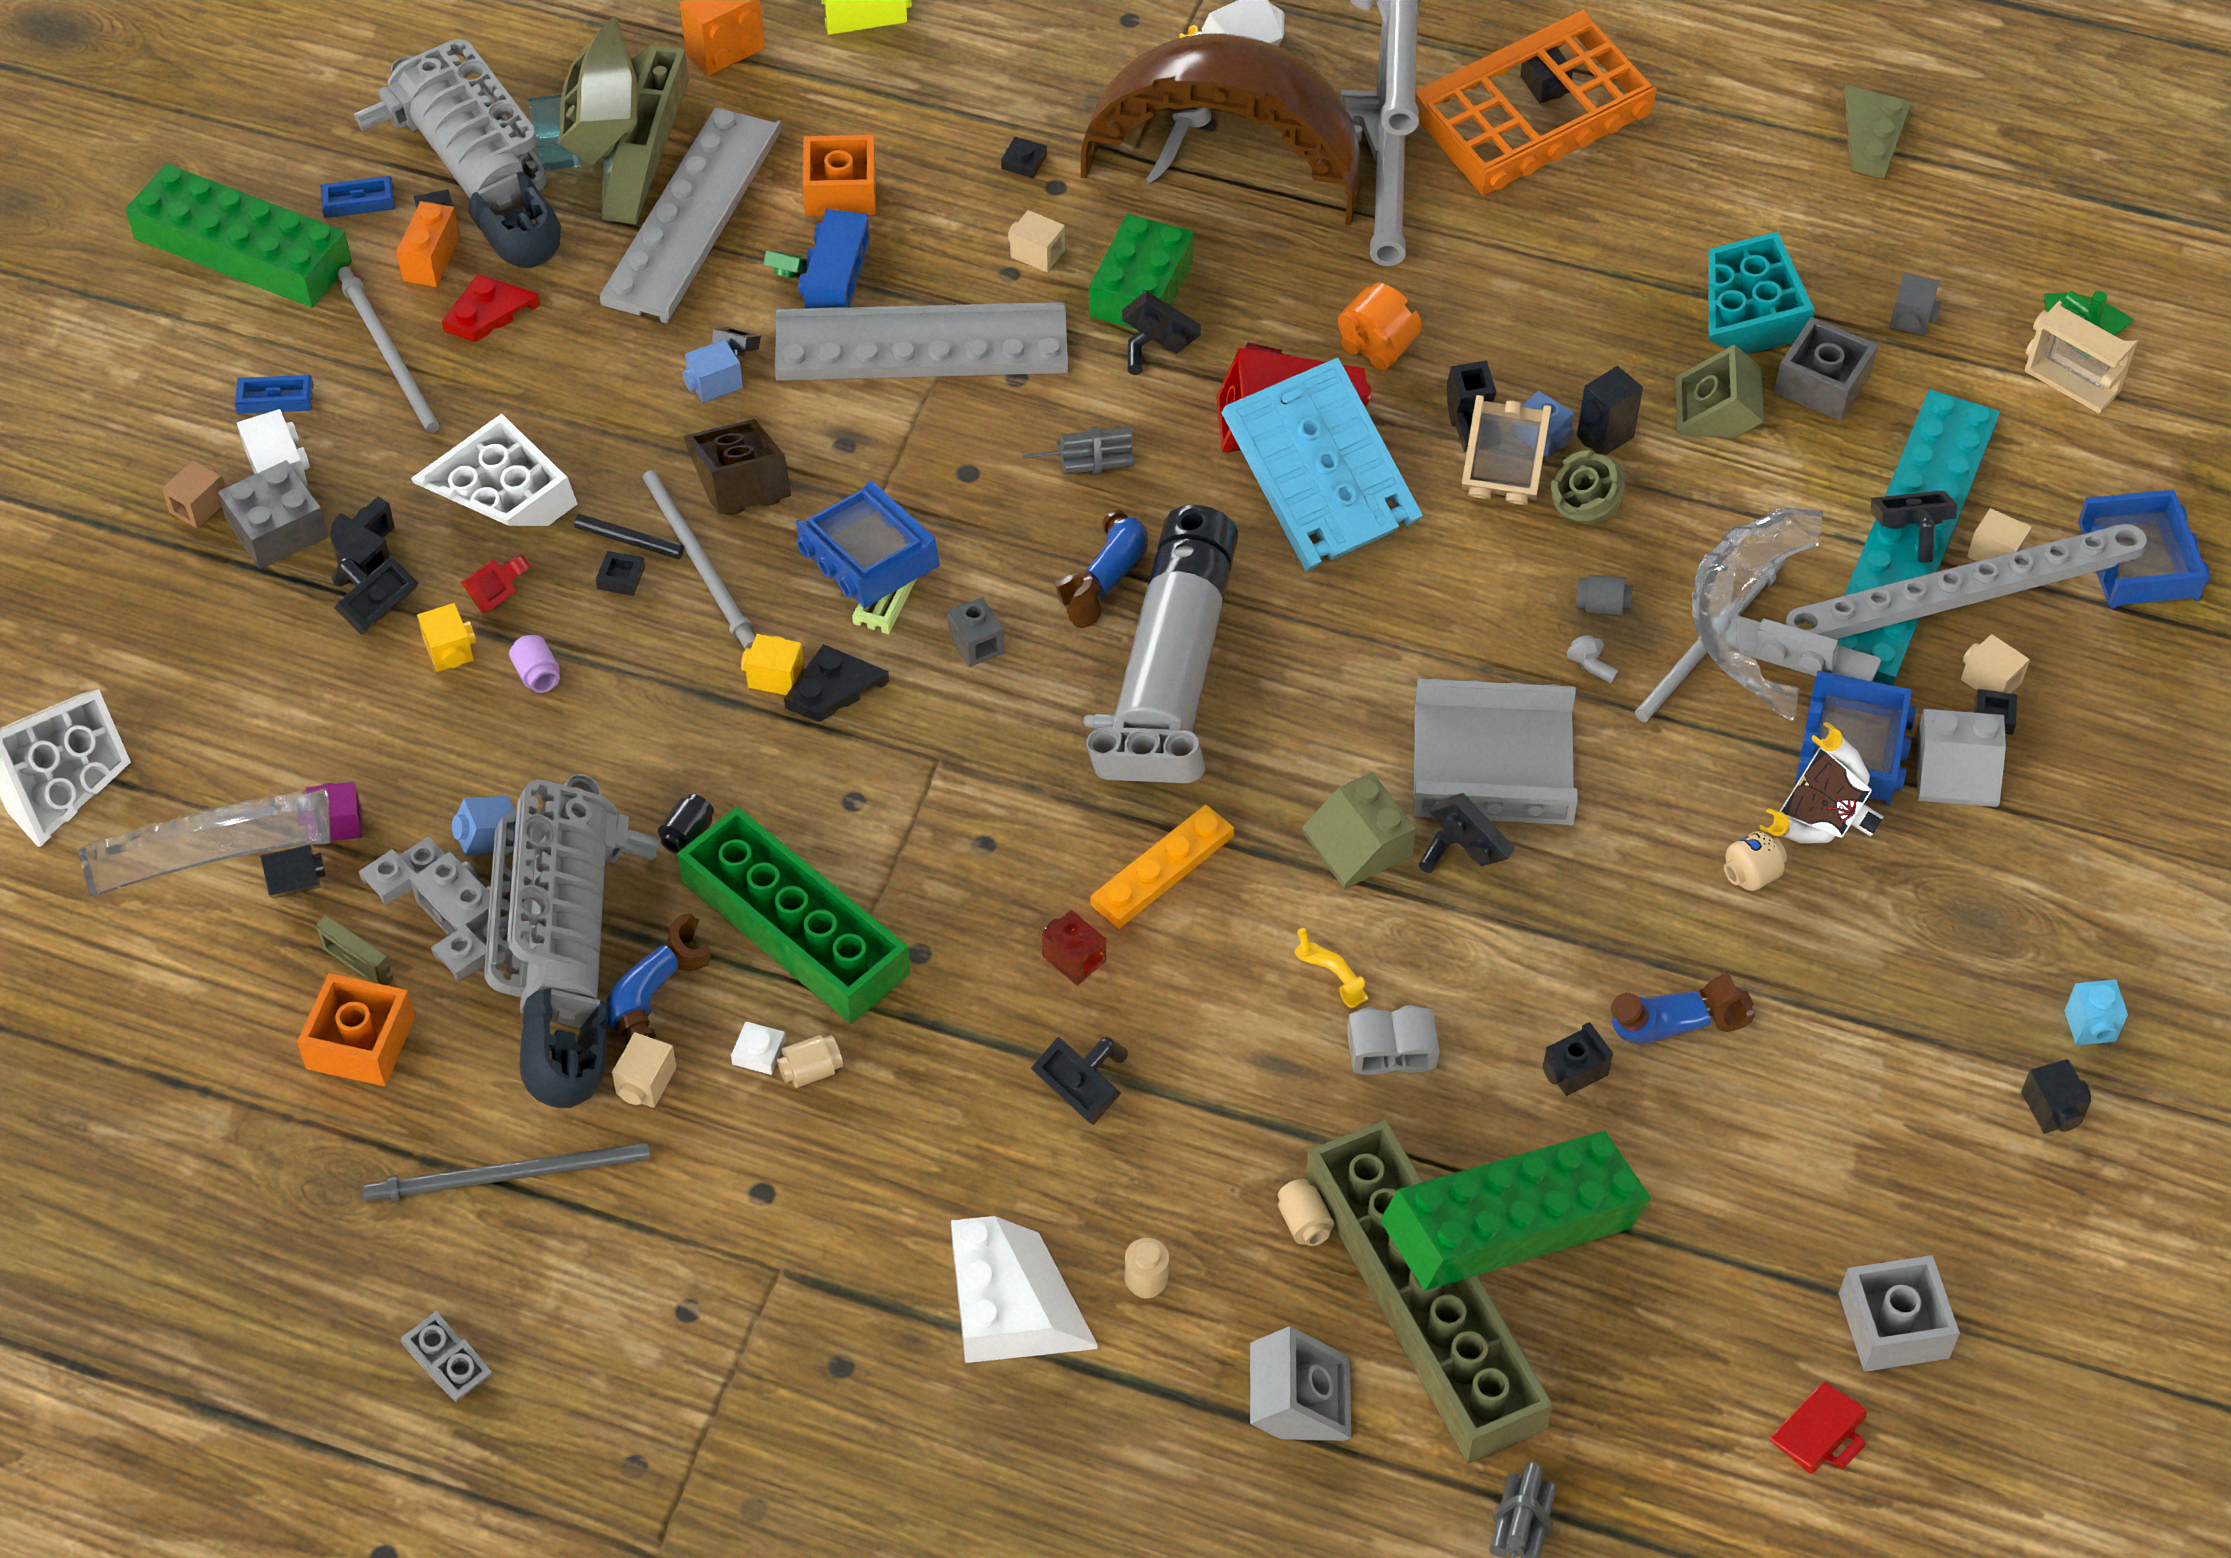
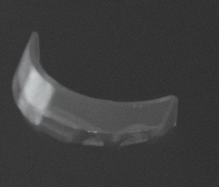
M1782 507L1768 511L1767 517L1760 518L1745 526H1735L1723 535L1722 542L1712 552L1706 554L1698 568L1694 581L1695 591L1692 593V614L1698 636L1706 651L1718 666L1772 710L1794 721L1799 688L1766 681L1761 677L1758 663L1753 658L1740 654L1737 643L1739 612L1746 595L1756 581L1771 567L1785 558L1803 550L1816 547L1820 543L1823 512Z
M327 789L306 793V790L295 791L276 797L271 795L182 815L169 821L138 827L119 836L91 842L78 849L89 894L91 897L101 895L147 879L237 856L292 846L331 843L329 796Z

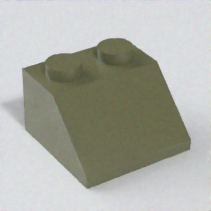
M1735 344L1675 377L1677 432L1681 435L1735 438L1764 422L1762 369Z
M1370 772L1339 787L1302 827V833L1345 890L1413 857L1416 827L1376 775Z

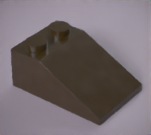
M755 419L684 436L685 444L708 499L719 514H738L744 511L745 507L757 504L770 506L779 503L782 498L791 496L785 454Z

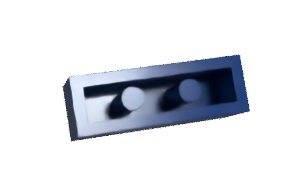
M826 209L822 223L816 224L814 233L815 247L808 250L806 259L807 272L806 274L801 273L798 284L799 295H804L805 309L850 307L870 241L868 214Z

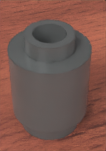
M1590 574L1588 578L1579 577L1576 608L1586 609V613L1622 616L1623 608L1631 609L1633 586L1626 585V577Z

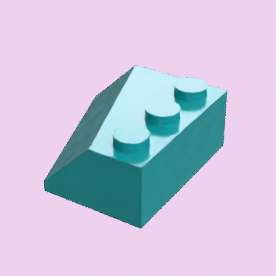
M1778 231L1709 249V342L1726 349L1735 344L1745 354L1795 342L1811 317L1814 318V307Z

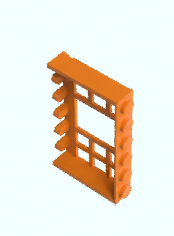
M1583 9L1416 90L1415 103L1419 109V124L1478 192L1484 196L1494 190L1503 189L1508 183L1522 176L1531 175L1538 168L1552 161L1557 162L1561 160L1566 154L1580 147L1585 148L1589 146L1593 141L1609 133L1617 132L1623 126L1637 119L1641 120L1647 117L1653 110L1657 88L1655 86L1652 87ZM1576 37L1588 52L1585 53L1572 38ZM1565 43L1577 57L1558 66L1546 51L1556 46L1560 48ZM1535 56H1538L1588 111V113L1542 136L1537 134L1489 80L1496 75H1504L1510 68ZM1595 58L1606 69L1607 73L1604 74L1591 59ZM1584 64L1596 78L1577 87L1565 72ZM1615 79L1627 94L1623 95L1611 80ZM1481 83L1493 98L1474 106L1462 92L1469 88L1471 90L1476 89ZM1603 85L1615 100L1596 108L1584 93ZM1454 96L1466 111L1447 120L1435 105L1440 102L1447 103ZM1500 104L1512 119L1493 128L1481 113ZM1473 118L1485 133L1466 142L1454 126ZM1519 126L1532 141L1512 150L1500 135ZM1492 139L1504 154L1485 163L1472 148Z

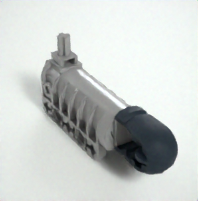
M455 39L415 57L405 56L394 61L391 66L392 74L387 81L389 86L377 90L381 102L354 114L361 131L387 120H390L396 129L406 125L411 132L419 129L469 197V214L503 260L520 268H532L544 264L551 259L560 246L561 225L554 210L540 193V190L547 183V178L542 162L532 151L537 143L535 129L474 47L466 40ZM455 54L464 55L465 61L461 63ZM473 73L482 74L481 77L474 80L465 79ZM505 114H511L513 117L508 119ZM527 168L528 173L534 179H530L528 175L523 173V170ZM532 219H535V221H536L535 224H532V222H531Z
M585 774L572 775L564 785L539 779L531 781L520 794L517 801V812L507 813L498 823L494 839L484 976L488 985L494 990L521 997L520 1012L523 1014L522 1021L524 1023L521 1034L519 1062L521 1079L527 1091L537 1101L555 1108H572L590 1099L599 1088L605 1070L607 1033L605 1029L608 1024L609 1009L605 1002L597 999L605 862L614 864L622 853L654 860L656 851L660 846V840L657 837L628 830L629 816L618 815L616 806L610 800L601 796L597 782ZM535 793L540 794L541 800L546 802L540 810V814H535L538 810V799L533 797ZM511 825L516 826V827H515V841H514V832H513V830L509 829V828L511 827ZM507 857L513 858L512 871L505 865L504 860ZM511 886L509 916H505L508 912L509 902L504 897L509 892ZM500 928H508L507 942L501 938L499 934ZM505 957H510L507 961L506 971L512 976L508 980L503 978V972L498 970L504 963ZM550 1022L580 1028L577 1042L575 1041V1033L557 1029L554 1035L550 1034Z

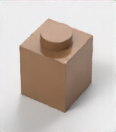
M194 460L162 487L169 513L197 529L222 507L218 491L225 489L222 475L212 467L206 468Z

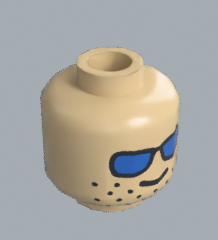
M1755 831L1727 848L1724 871L1732 884L1740 885L1745 890L1757 891L1783 875L1787 854L1777 837Z

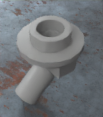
M1591 635L1575 639L1571 643V647L1566 651L1567 658L1577 662L1580 669H1586L1591 674L1612 684L1619 671L1598 660L1599 655L1604 649V642Z

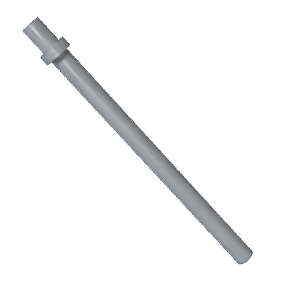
M348 266L341 267L337 271V275L342 282L341 289L347 298H351L426 432L435 433L440 425L364 293V284L361 279L354 276Z
M647 471L643 475L645 484L728 620L730 633L735 639L738 638L744 649L751 648L755 639V635L752 632L753 624L749 618L743 617L656 471Z
M1774 553L1765 564H1759L1753 570L1751 580L1636 709L1635 716L1638 720L1647 722L1725 633L1732 616H1739L1765 586L1769 587L1776 580V573L1785 564L1783 556Z

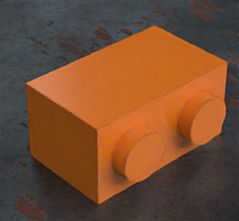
M420 201L396 250L403 282L431 287L438 286L460 239L454 207Z

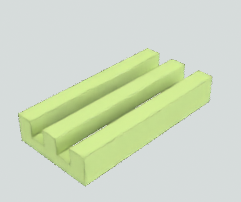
M917 579L897 590L884 617L882 614L894 592L880 599L872 613L868 612L871 605L863 608L858 604L852 615L853 624L861 626L862 622L867 623V628L875 630L876 626L881 627L883 633L889 634Z

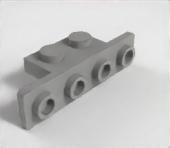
M1734 615L1721 639V648L1813 676H1816L1817 671H1823L1873 682L1881 665L1879 657L1839 646L1838 640L1764 618L1762 622Z

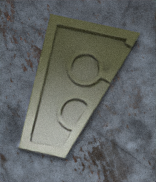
M1845 84L1843 103L1846 106L1845 121L1846 125H1848L1849 133L1848 149L1851 171L1885 179L1912 101Z

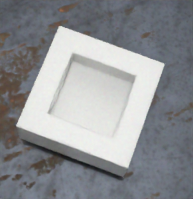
M745 1021L731 1054L732 1064L772 1075L777 1059H779L786 1042L785 1032Z

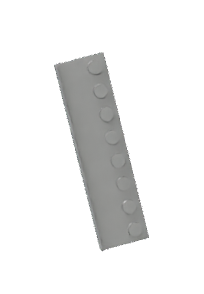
M715 107L600 294L602 306L639 316L645 312L660 316L661 322L667 323L782 132V121L777 120L774 123Z
M1064 302L776 310V380L1068 373L1066 306Z

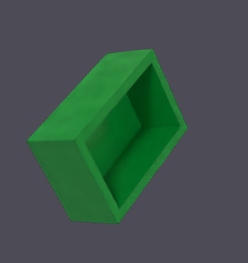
M1126 214L1089 286V317L1133 328L1122 321V310L1145 291L1171 306L1193 263L1194 231Z

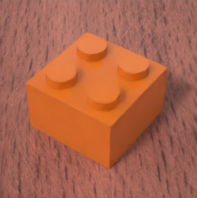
M682 0L679 2L686 55L707 76L765 49L760 0Z
M874 135L803 136V197L805 217L824 216L826 209L876 215Z
M328 973L297 1040L305 1068L385 1087L415 1020L408 990Z

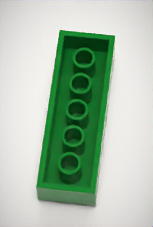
M167 163L125 208L134 239L311 308L315 306L339 278L337 271L341 267L349 266L352 263L345 231Z
M738 806L677 853L681 882L850 1024L855 1022L911 974L908 945Z
M1604 1130L1400 1188L1392 1198L1380 1222L1423 1290L1427 1291L1631 1229L1651 1200V1196Z

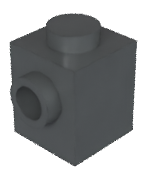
M1904 273L1889 327L1925 336L1928 322L1936 323L1941 306V301L1935 300L1939 280Z
M983 597L971 602L962 603L956 608L948 610L949 635L969 667L1004 654L1003 628Z

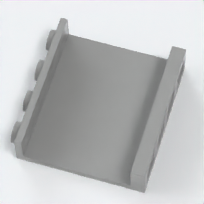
M1417 679L1414 717L1413 817L1435 818L1430 811L1437 800L1464 793L1489 821L1573 825L1578 802L1577 788H1574L1572 724L1576 687L1556 684L1532 685L1517 682L1492 683L1478 680Z

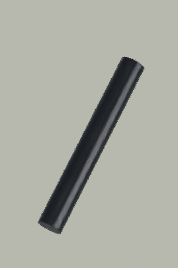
M578 514L575 518L574 527L675 559L682 557L684 551L682 544L582 514Z

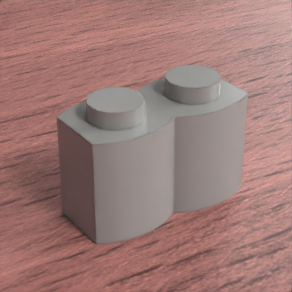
M1407 1005L1389 1012L1367 1007L1349 1014L1347 1035L1353 1073L1361 1075H1379L1392 1071L1416 1073L1437 1068L1440 1050L1432 1009Z

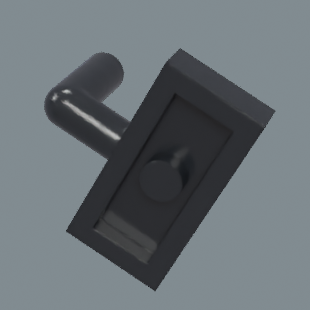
M1145 291L1122 310V321L1138 330L1128 340V372L1132 375H1138L1142 372V347L1150 340H1155L1177 354L1201 335V324L1148 291Z
M1945 490L1871 498L1870 512L1882 527L1899 529L1905 527L1906 524L1916 523L1919 526L1918 561L1929 563L1933 561L1935 525L1942 523L1943 520L1956 519L1957 504Z
M392 556L369 576L350 558H343L340 560L332 576V581L336 586H344L348 579H350L356 587L339 600L334 609L363 635L413 592L419 583Z
M1464 793L1437 800L1432 807L1430 813L1442 825L1444 830L1436 833L1419 862V867L1424 872L1432 873L1448 845L1457 842L1467 851L1470 858L1480 866L1507 860L1515 847Z
M1057 1037L1030 1069L1084 1119L1094 1125L1121 1094L1097 1069L1107 1057L1118 1063L1125 1061L1128 1051L1110 1037H1103L1083 1058L1068 1043Z

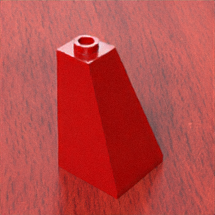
M1239 347L1216 396L1222 452L1229 453L1241 450L1221 413L1226 405L1326 362ZM1342 365L1363 405L1367 406L1371 397V386L1367 384L1365 368Z

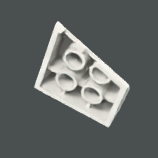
M996 1216L951 1220L952 1247L965 1363L1098 1349V1345L1038 1232Z

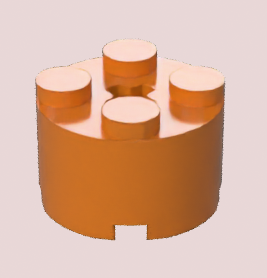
M1374 283L1371 287L1367 285L1338 317V327L1343 336L1340 343L1349 354L1357 355L1360 353L1369 358L1375 368L1385 371L1396 362L1421 334V318L1416 310L1411 314L1405 306L1409 300L1393 287L1384 283Z

